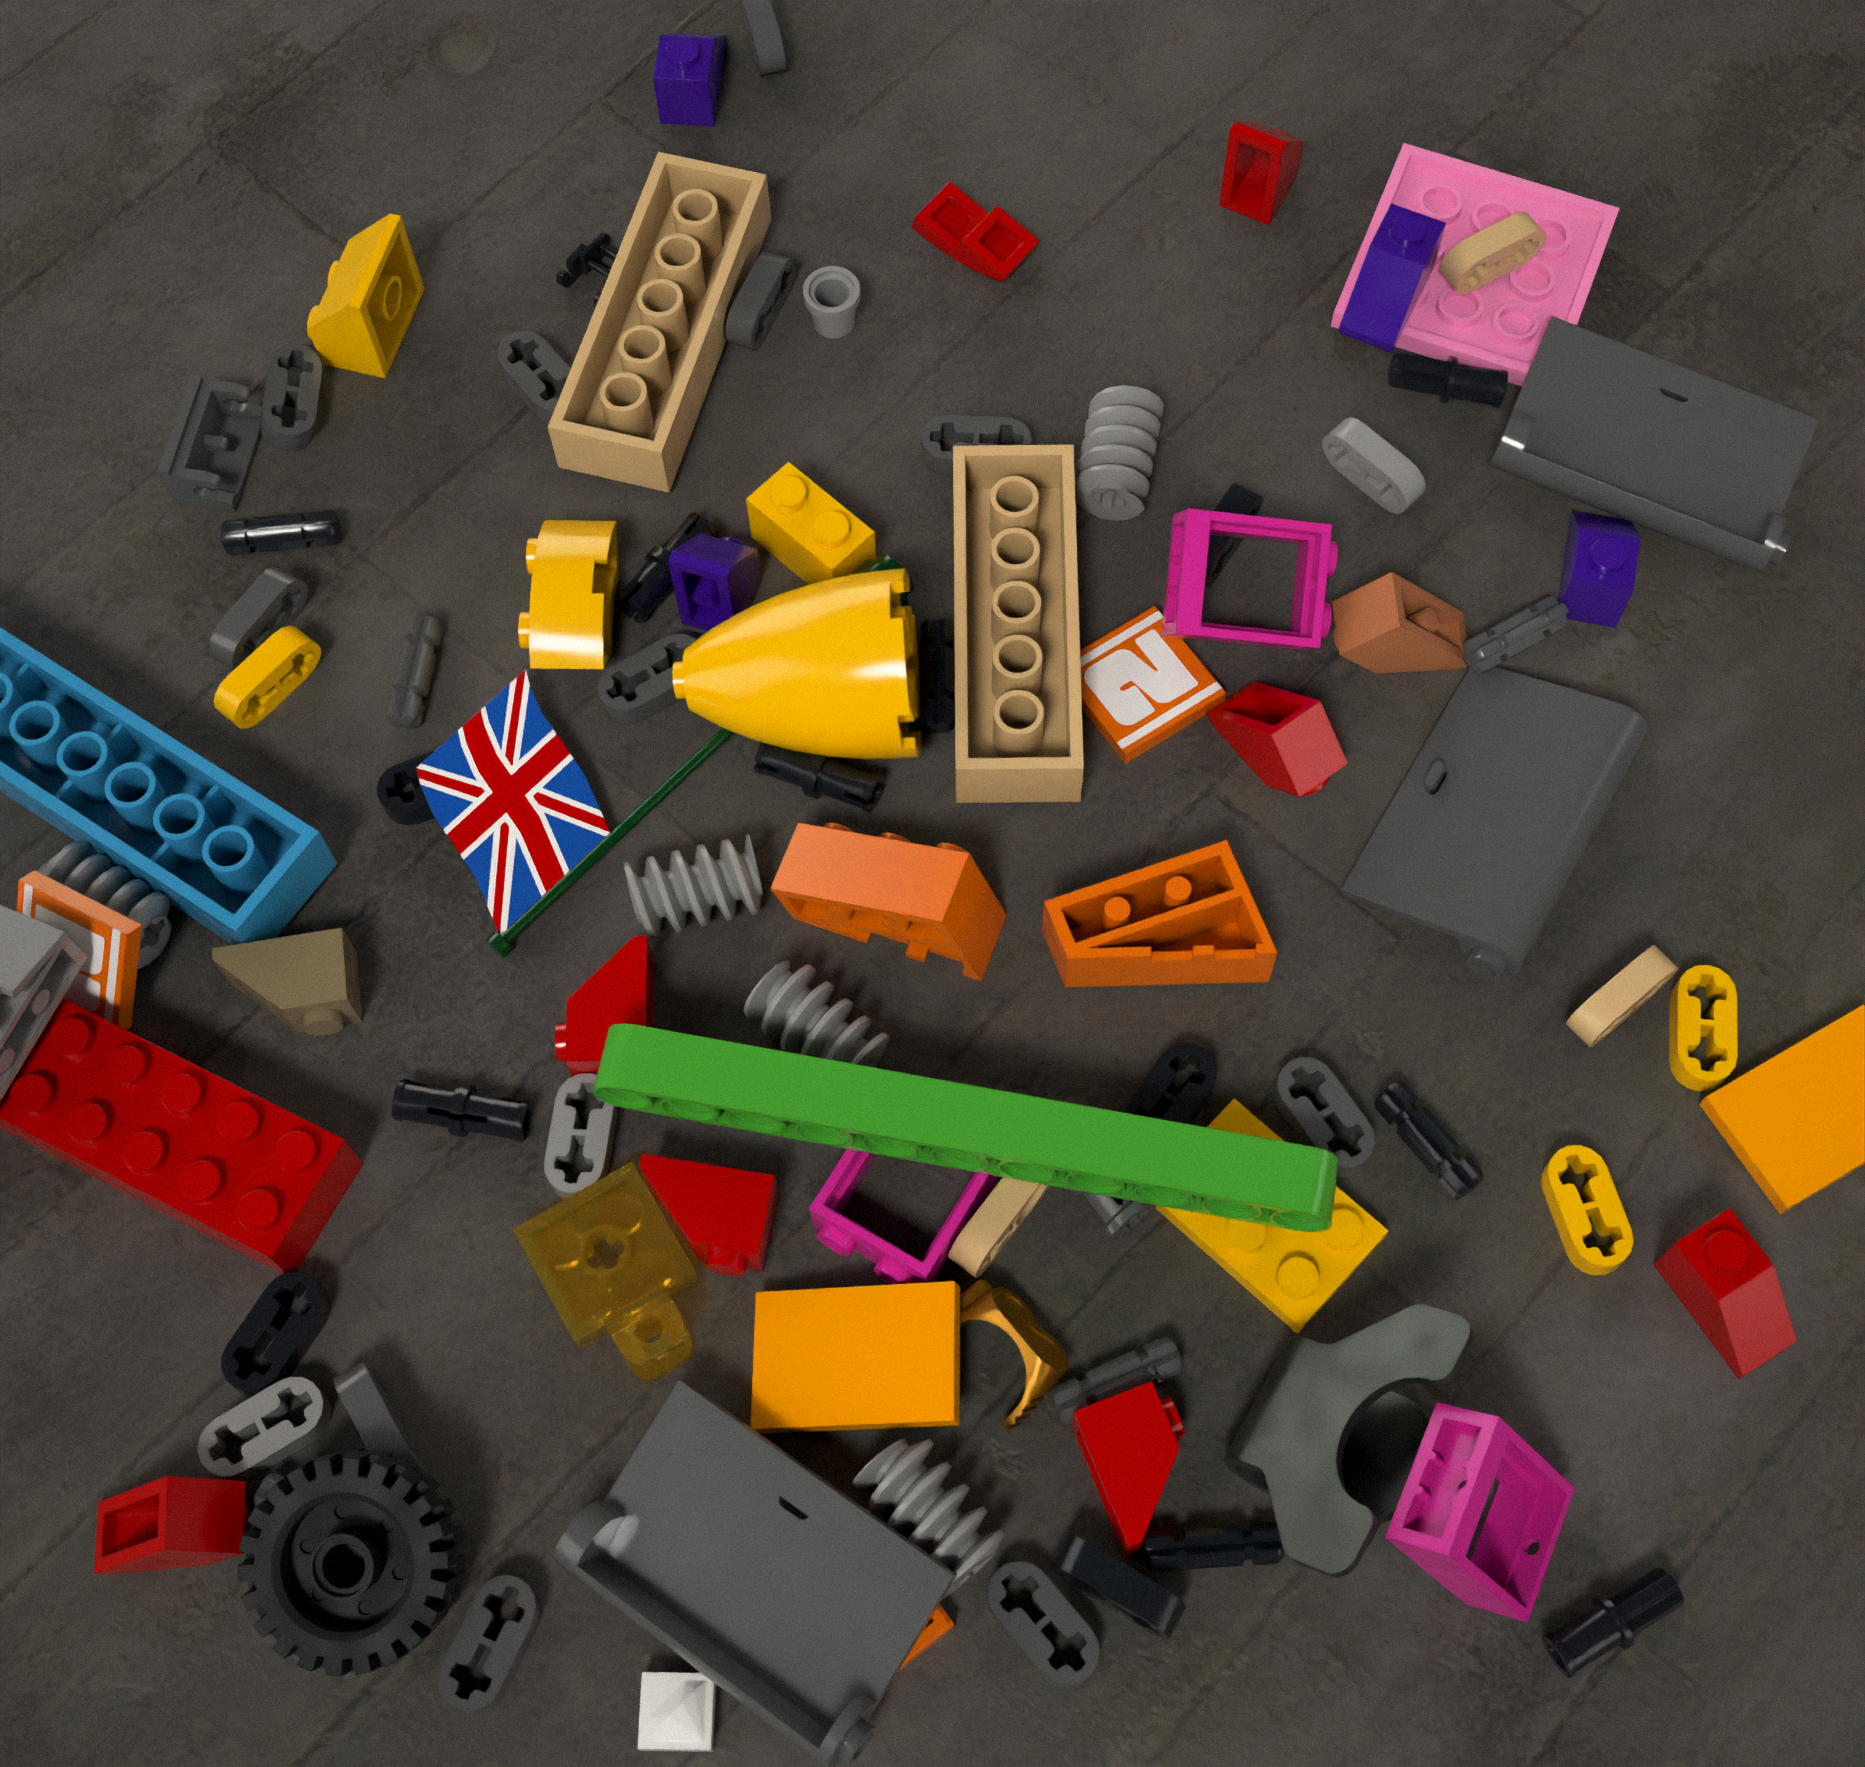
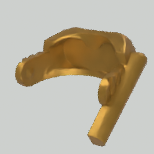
M978 1280L960 1295V1327L968 1320H983L997 1325L1015 1341L1023 1356L1026 1367V1386L1022 1400L1018 1407L1002 1423L1004 1429L1010 1432L1019 1426L1021 1421L1027 1419L1030 1416L1029 1413L1036 1410V1404L1041 1403L1044 1399L1043 1395L1048 1394L1063 1376L1069 1366V1359L1061 1345L1043 1329L1034 1318L1031 1310L1018 1295L1004 1287L993 1288L986 1280Z

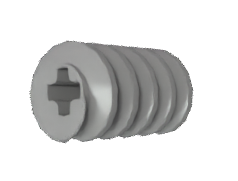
M1114 386L1098 392L1090 401L1089 418L1085 425V438L1082 440L1081 458L1078 461L1077 478L1075 479V500L1087 513L1100 519L1112 521L1129 520L1139 516L1145 510L1141 500L1149 492L1150 482L1147 478L1152 475L1153 462L1151 458L1156 454L1157 442L1155 439L1159 436V419L1163 416L1164 403L1160 397L1150 390L1137 386Z
M749 834L745 838L743 854L738 853L729 838L722 840L719 859L717 860L713 859L704 844L696 846L694 865L691 866L688 865L679 850L672 851L669 871L665 872L654 856L647 857L644 877H638L630 863L624 862V870L637 922L642 924L651 938L660 937L663 917L668 919L676 932L685 931L686 916L689 911L693 913L701 927L710 925L711 910L714 905L718 907L726 921L735 918L736 903L740 899L751 915L759 914L763 891Z
M74 841L65 846L37 871L142 924L138 969L150 964L164 950L172 931L171 922L167 919L170 910V899L162 892L151 893V887L142 879L131 880V873L122 866L112 867V861L103 853L93 854V848L85 841Z
M785 960L776 964L763 976L747 998L743 1008L745 1017L754 1023L762 1022L761 1028L764 1035L773 1040L781 1039L780 1046L782 1051L876 1068L890 1042V1036L886 1032L880 1033L870 1041L864 1039L871 1025V1019L867 1015L861 1016L851 1024L845 1021L853 1007V1002L848 998L842 999L832 1007L827 1005L834 992V985L831 982L825 981L811 990L809 985L816 974V969L809 964L803 966L795 973L790 971L791 961Z
M903 1438L876 1455L856 1475L852 1481V1486L857 1492H864L877 1487L868 1503L873 1514H883L894 1510L887 1525L901 1535L913 1532L908 1540L929 1555L931 1554L933 1558L957 1574L943 1597L944 1599L971 1579L994 1557L1006 1534L1000 1529L980 1536L977 1529L987 1514L984 1506L962 1513L959 1506L967 1495L969 1487L966 1484H962L945 1491L941 1484L952 1467L950 1463L946 1461L927 1468L923 1463L934 1446L932 1440L927 1439L910 1446L906 1438Z

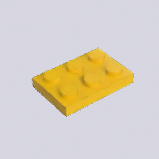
M1235 1098L1207 1126V1128L1284 1141ZM1337 1186L1335 1189L1331 1228L1320 1232L1295 1231L1158 1205L1155 1208L1296 1334L1300 1333L1388 1233V1230Z

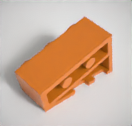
M798 823L770 888L795 920L867 944L872 933L908 944L906 957L925 963L928 953L932 952L962 962L964 965L963 976L981 982L1007 917V914L973 860L972 855L965 849L951 843H939L936 847L916 844L894 833H881L879 837L859 834L837 823H826L823 827Z
M1227 840L1044 901L1042 933L1065 988L1265 983L1270 980L1278 954Z

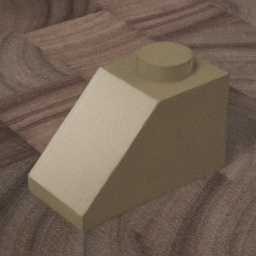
M342 927L212 948V960L228 982L296 1032L324 1036L341 1031L343 1025L362 1023L357 952Z

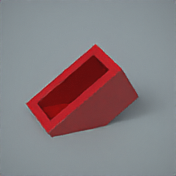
M1235 121L1229 131L1219 206L1270 226L1297 178L1303 140L1254 121Z
M1252 681L1206 713L1211 725L1266 786L1300 798L1319 791L1328 783L1331 775L1348 764L1319 700Z
M633 936L567 999L566 1022L556 1023L555 1052L558 1062H566L572 1077L581 1073L597 1075L610 1026L626 1023L654 1028V957L647 936Z
M642 1153L639 1168L647 1187L697 1260L706 1262V1269L721 1275L735 1277L744 1276L746 1269L764 1272L779 1200L775 1175Z
M1730 1208L1676 1241L1653 1264L1738 1380L1797 1341L1774 1265Z
M1152 1381L1074 1411L1071 1428L1124 1558L1138 1553L1180 1449L1177 1439L1185 1436L1182 1421L1172 1399L1169 1396L1159 1399Z
M165 1476L98 1502L94 1574L109 1575L208 1566L244 1554V1552L239 1551L242 1535L250 1527L248 1522L250 1512L245 1504L246 1481Z

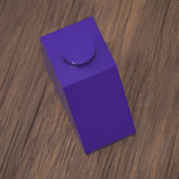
M677 32L660 35L653 83L661 124L714 127L727 46L726 35Z
M1391 203L1369 246L1338 333L1388 352H1393L1434 268L1446 225L1445 222Z
M1572 510L1558 595L1559 603H1565L1569 610L1566 614L1567 619L1616 628L1634 591L1640 537L1632 522Z
M700 533L674 549L668 560L681 623L705 631H709L723 621L751 607L762 582L758 550L749 547L745 542L734 537L716 538Z

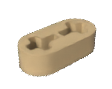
M1527 212L1515 213L1455 245L1443 258L1439 266V272L1459 295H1466L1529 262L1543 247L1546 241V234Z
M1656 945L1649 947L1587 999L1571 1015L1566 1025L1589 1048L1593 1047L1653 997L1676 974L1679 968Z

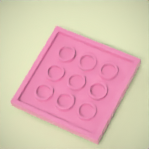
M1403 143L1334 310L1331 327L1339 329L1369 246L1392 203L1446 223L1434 268L1395 347L1437 360L1447 361L1450 356H1455L1458 363L1494 370H1507L1508 383L1522 387L1552 316L1574 325L1578 324L1620 208ZM1527 212L1546 234V241L1540 251L1520 268L1471 293L1459 295L1439 272V266L1446 254L1459 242L1515 213Z

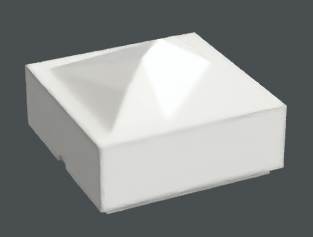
M642 1672L637 1749L640 1751L713 1752L716 1684L702 1673Z

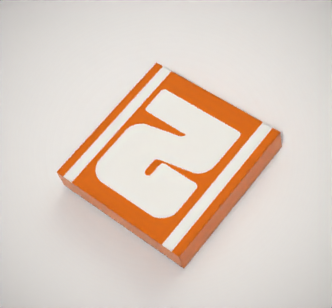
M1156 606L1151 607L1080 650L1082 710L1125 764L1202 718L1208 711L1226 699L1224 689L1183 639L1161 637L1163 615Z
M35 870L19 879L16 911L65 931L87 956L63 999L125 1030L131 1028L142 924Z

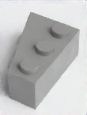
M0 905V1101L87 959L85 953L65 931Z

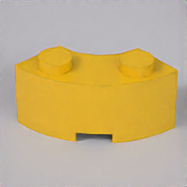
M545 520L538 538H528L526 546L527 571L529 574H532L530 610L529 612H521L519 616L518 638L520 648L529 649L530 669H604L613 653V607L616 587L619 581L617 521Z

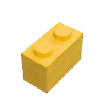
M787 462L746 498L752 538L808 585L850 575L867 559L876 560L875 532L790 462Z

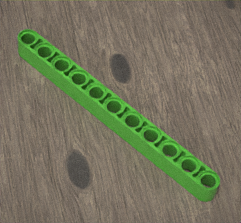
M626 1023L614 1024L609 1027L593 1089L594 1096L599 1100L630 1110L976 1173L982 1172L998 1177L1295 1231L1320 1232L1328 1230L1332 1224L1339 1159L1335 1154L1327 1150L1312 1146Z

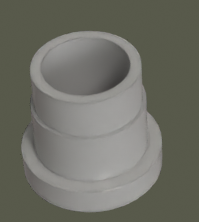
M838 266L822 267L812 272L804 282L803 297L805 306L811 312L815 330L820 335L831 339L846 336L855 326L856 308L861 299L860 284L857 277L851 271Z

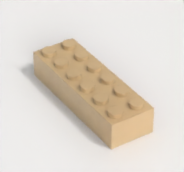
M662 152L657 153L548 425L549 435L559 468L670 493L726 343L725 327L730 308L757 260L772 219L767 174Z
M1074 444L953 446L956 803L1081 802L1084 758Z

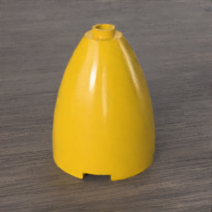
M907 569L858 573L819 581L778 594L744 609L713 627L684 649L683 661L673 663L672 675L676 699H686L690 711L721 728L754 741L791 751L855 759L919 758L922 748L921 731L910 732V722H915V718H919V706H921L915 614L912 615L911 606L901 607L899 594L910 592V580Z

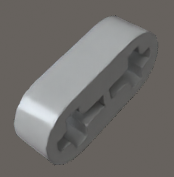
M1351 417L1346 418L1323 438L1322 448L1330 464L1387 511L1395 514L1403 513L1425 493L1426 483L1418 467L1360 420Z
M592 1073L577 1074L568 1078L560 1086L555 1098L545 1153L544 1172L551 1187L562 1199L570 1202H585L597 1196L604 1188L609 1174L619 1115L618 1107L596 1098L599 1105L603 1106V1108H596L590 1111L586 1130L580 1129V1117L576 1108L572 1107L573 1103H583L586 1093H593L597 1075ZM577 1145H583V1157L588 1167L592 1168V1171L580 1173L577 1183H569L565 1172L560 1170L561 1166L572 1165L575 1160Z
M303 1377L282 1379L218 1416L205 1427L198 1443L197 1451L200 1462L207 1471L222 1480H249L312 1443L325 1432L330 1423L332 1411L329 1398L315 1383ZM297 1396L304 1403L313 1402L304 1409V1416L307 1421L297 1427L291 1421L284 1420L270 1427L271 1424L289 1413V1406L286 1402L291 1397ZM260 1432L258 1436L249 1440L241 1447V1453L244 1458L240 1462L234 1464L225 1457L218 1458L227 1449L224 1438L229 1434L234 1433L241 1439H247Z

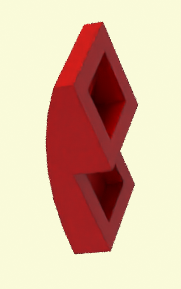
M949 182L915 216L912 225L913 230L953 259L976 272L1000 282H1004L1039 244V240L999 206L996 205L990 213H987L952 182Z

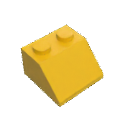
M390 213L350 238L340 260L332 263L328 274L327 289L320 304L315 305L311 309L307 321L308 336L313 341L322 365L386 379L425 290L400 215Z

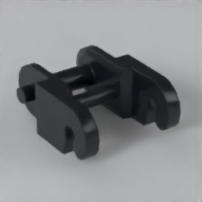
M604 232L600 233L592 240L588 247L581 243L566 260L568 272L563 269L557 272V283L565 288L570 287L582 274H588L593 269L606 277L604 280L605 285L611 268L608 269L598 262L604 256L614 261L618 253V249L610 245V235ZM597 291L594 295L595 306L597 305L600 295L602 293L600 291Z

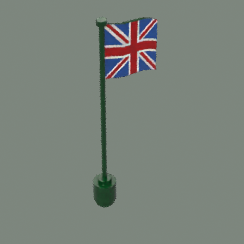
M881 554L876 560L867 559L852 574L901 569L903 567L888 555ZM910 576V592L899 593L901 607L908 604L907 596L914 590V584ZM525 669L416 767L420 786L434 818L476 878L498 933L495 931L485 940L487 944L501 958L508 955L513 950L509 944L726 742L734 732L721 728L610 832L585 774L542 714L530 687Z

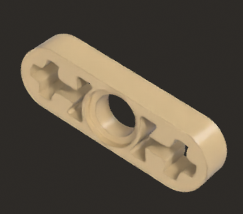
M1002 1177L963 1228L951 1247L948 1258L972 1276L978 1278L994 1261L1050 1186Z

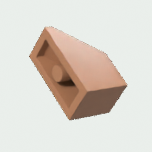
M1393 572L1332 601L1335 620L1333 638L1339 650V655L1376 674L1455 670L1467 667L1463 661V656L1465 655L1463 645L1468 640L1463 611Z

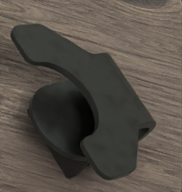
M1416 1304L1333 1344H1323L1300 1336L1289 1337L1223 1461L1237 1476L1270 1495L1284 1552L1295 1563L1329 1577H1343L1357 1567L1380 1524L1393 1518L1430 1419L1415 1402L1391 1390L1411 1383L1442 1385L1453 1379L1474 1337L1472 1326L1463 1316L1425 1304Z

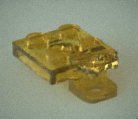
M632 1162L513 1229L579 1350L610 1333L631 1371L646 1383L655 1382L692 1359L694 1353L692 1339L671 1296L697 1282L699 1278ZM606 1240L611 1248L617 1247L620 1244L624 1246V1252L617 1257L618 1264L613 1268L606 1270L603 1266L596 1267L595 1269L589 1266L588 1263L597 1257L594 1249L597 1243ZM660 1336L656 1341L647 1343L652 1337Z

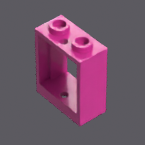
M1191 508L1174 514L1161 637L1302 652L1320 649L1321 639L1327 637L1332 619L1331 605L1329 602H1325L1327 578L1333 576L1338 558L1337 543L1331 541L1332 524ZM1210 534L1298 544L1290 632L1201 622Z
M846 1149L809 1207L813 1228L818 1230L815 1235L816 1238L827 1248L841 1256L849 1258L853 1251L872 1261L876 1264L873 1271L890 1285L935 1282L949 1260L948 1254L955 1240L983 1204L999 1177L982 1172L974 1173L922 1260H919L841 1214L878 1156L877 1154Z
M1436 1402L1385 1538L1464 1604L1528 1623L1575 1488L1499 1416ZM1494 1478H1496L1500 1483L1470 1561L1466 1555ZM1539 1542L1538 1552L1528 1555L1529 1546L1532 1543Z

